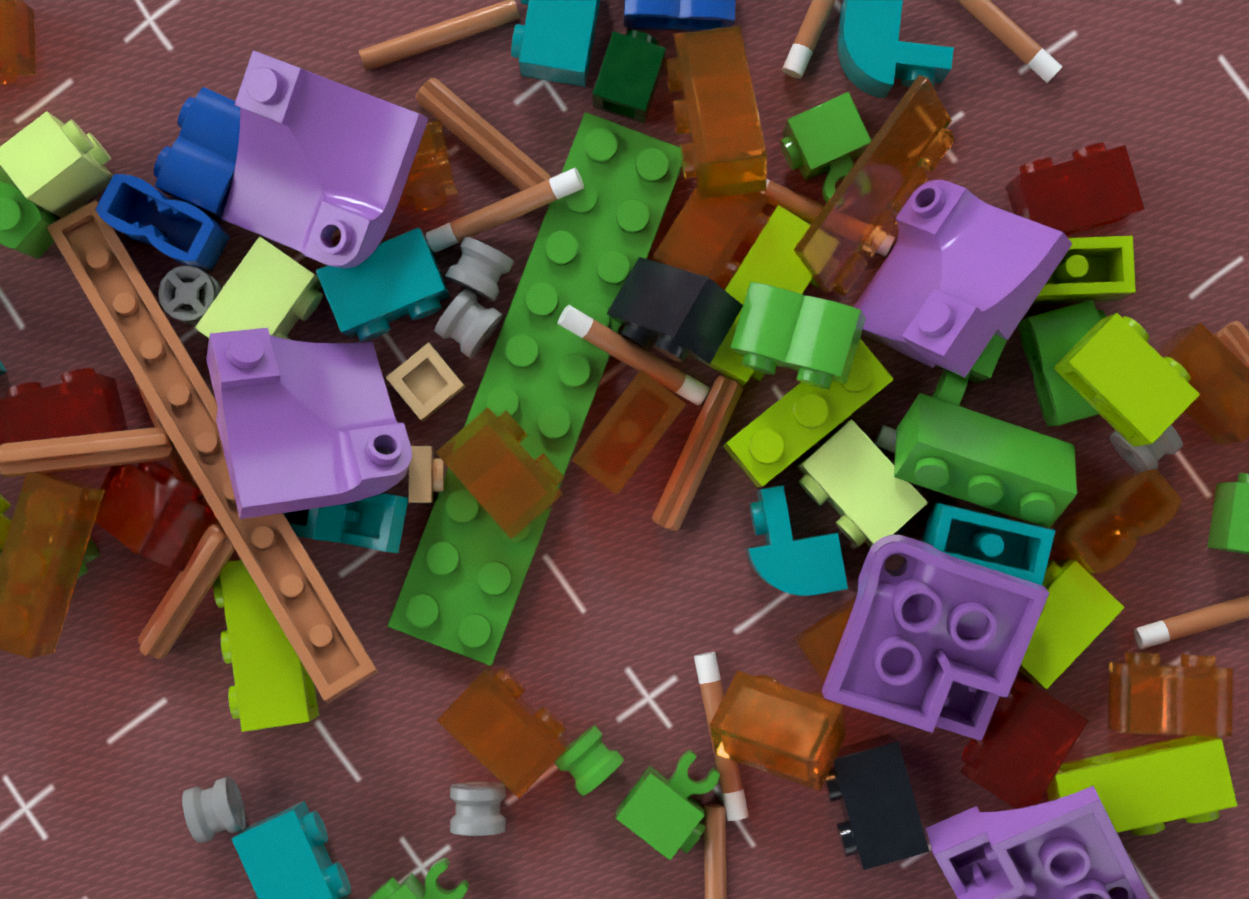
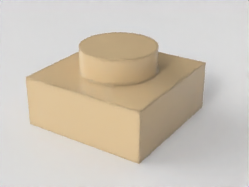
M427 343L386 377L423 422L466 387L430 343Z
M411 446L409 503H434V492H444V458H434V448L432 446Z

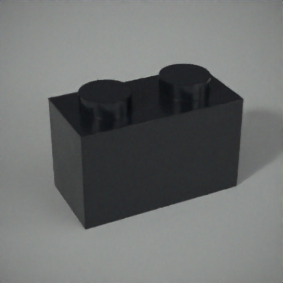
M639 257L609 308L607 315L624 327L620 335L647 351H650L654 344L655 349L679 363H684L686 358L690 357L710 364L743 305L709 277Z
M888 734L826 752L830 767L821 769L830 802L839 800L845 821L837 823L836 826L846 857L855 855L862 869L866 870L930 852L898 740Z

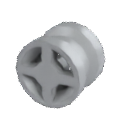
M464 237L460 245L462 256L458 264L449 267L445 277L464 289L468 288L478 296L495 301L500 292L497 283L502 274L510 271L514 261L489 245L470 237Z
M189 265L180 266L169 271L162 279L158 291L159 300L164 311L183 323L196 326L218 296L222 287L215 278L201 269ZM204 288V290L201 291V302H200L199 299H198V298H199V290Z
M466 288L458 294L445 310L434 332L443 339H454L460 344V351L471 359L492 336L503 315L494 308L485 309L478 303L476 294Z
M1172 425L1153 444L1133 447L1117 431L1110 435V441L1119 455L1133 469L1144 476H1150L1158 469V461L1165 454L1173 455L1183 447L1181 437Z
M227 776L218 779L213 787L205 790L196 786L183 792L182 806L188 829L197 843L202 844L211 841L216 833L224 830L233 834L245 829L246 813L238 786L232 777Z
M487 781L452 784L450 786V798L456 803V814L450 820V832L467 836L494 835L505 832L506 818L500 813V802L506 797V784Z

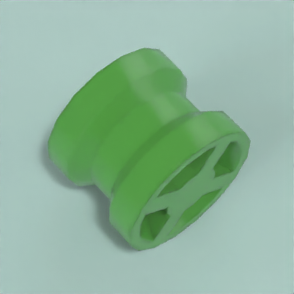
M594 725L567 746L554 759L553 763L560 771H568L575 779V789L581 796H585L607 779L622 764L624 758L617 750H609L602 742V732Z

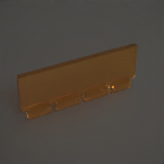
M920 75L917 77L794 248L795 253L822 290L828 292L833 290L843 296L848 293L868 264L864 256L858 252L861 251L870 257L875 255L897 224L896 215L893 211L897 213L901 211L913 192L928 180L925 170L933 172L955 142L951 130L946 129L952 120L928 77Z

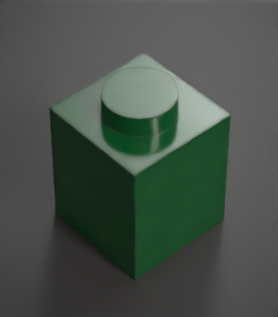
M628 30L626 35L613 31L592 93L593 108L645 124L665 64L666 48L658 46L656 38L641 31Z

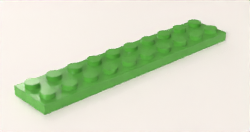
M587 112L584 113L562 171L564 173L576 168L582 178L584 189L549 204L446 472L444 492L438 493L387 627L489 666L493 665L611 356L558 325V319L565 307L571 305L619 334L622 325L608 316L607 312L638 258L648 259L688 150Z

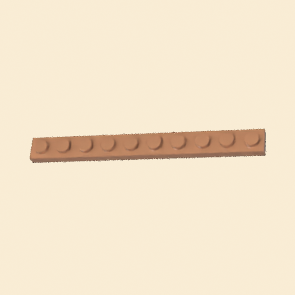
M94 200L47 226V229L320 695L328 704L379 672L285 514L280 513L240 519L216 422L218 410L216 399L115 229L108 225L96 212L95 209L98 202Z

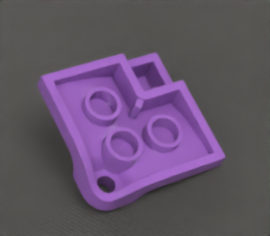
M253 50L234 104L240 107L239 145L233 180L221 219L298 250L304 256L326 265L346 269L356 267L376 250L392 221L429 118ZM338 228L341 232V240L334 247L331 238L333 232Z
M945 180L929 181L913 192L895 218L899 229L897 242L854 305V308L860 309L866 317L861 334L931 368H934L937 364L965 378L994 334L1006 340L1009 339L1072 243L1063 232L991 206L978 199L967 188Z
M268 328L210 333L206 361L218 406L216 422L240 519L359 501L386 492L405 477L412 458V448L405 424L397 423L373 341L358 343L302 342L272 336L269 334ZM385 447L391 454H381L375 448Z
M902 535L885 536L872 545L858 578L856 600L822 688L823 696L825 699L932 733L935 727H939L982 741L999 696L1007 698L1049 592L1042 585L950 556L930 544ZM898 554L904 557V562L900 568L896 570L885 568V562L890 556Z
M1094 786L1053 801L1014 810L980 812L978 807L975 806L926 828L933 855L957 899H1150ZM1114 887H1119L1117 890L1109 891Z

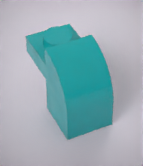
M844 0L840 10L837 54L844 73L857 88L871 96L885 99L894 85V79H902L901 84L903 86L914 89H929L934 87L935 83L941 84L952 69L954 47L898 41L903 0Z
M784 486L757 490L758 501L750 503V513L754 533L756 536L765 534L766 545L745 548L747 558L757 575L770 586L799 596L818 595L848 589L838 533L793 540Z
M381 493L350 503L284 514L299 537L399 553L409 498Z

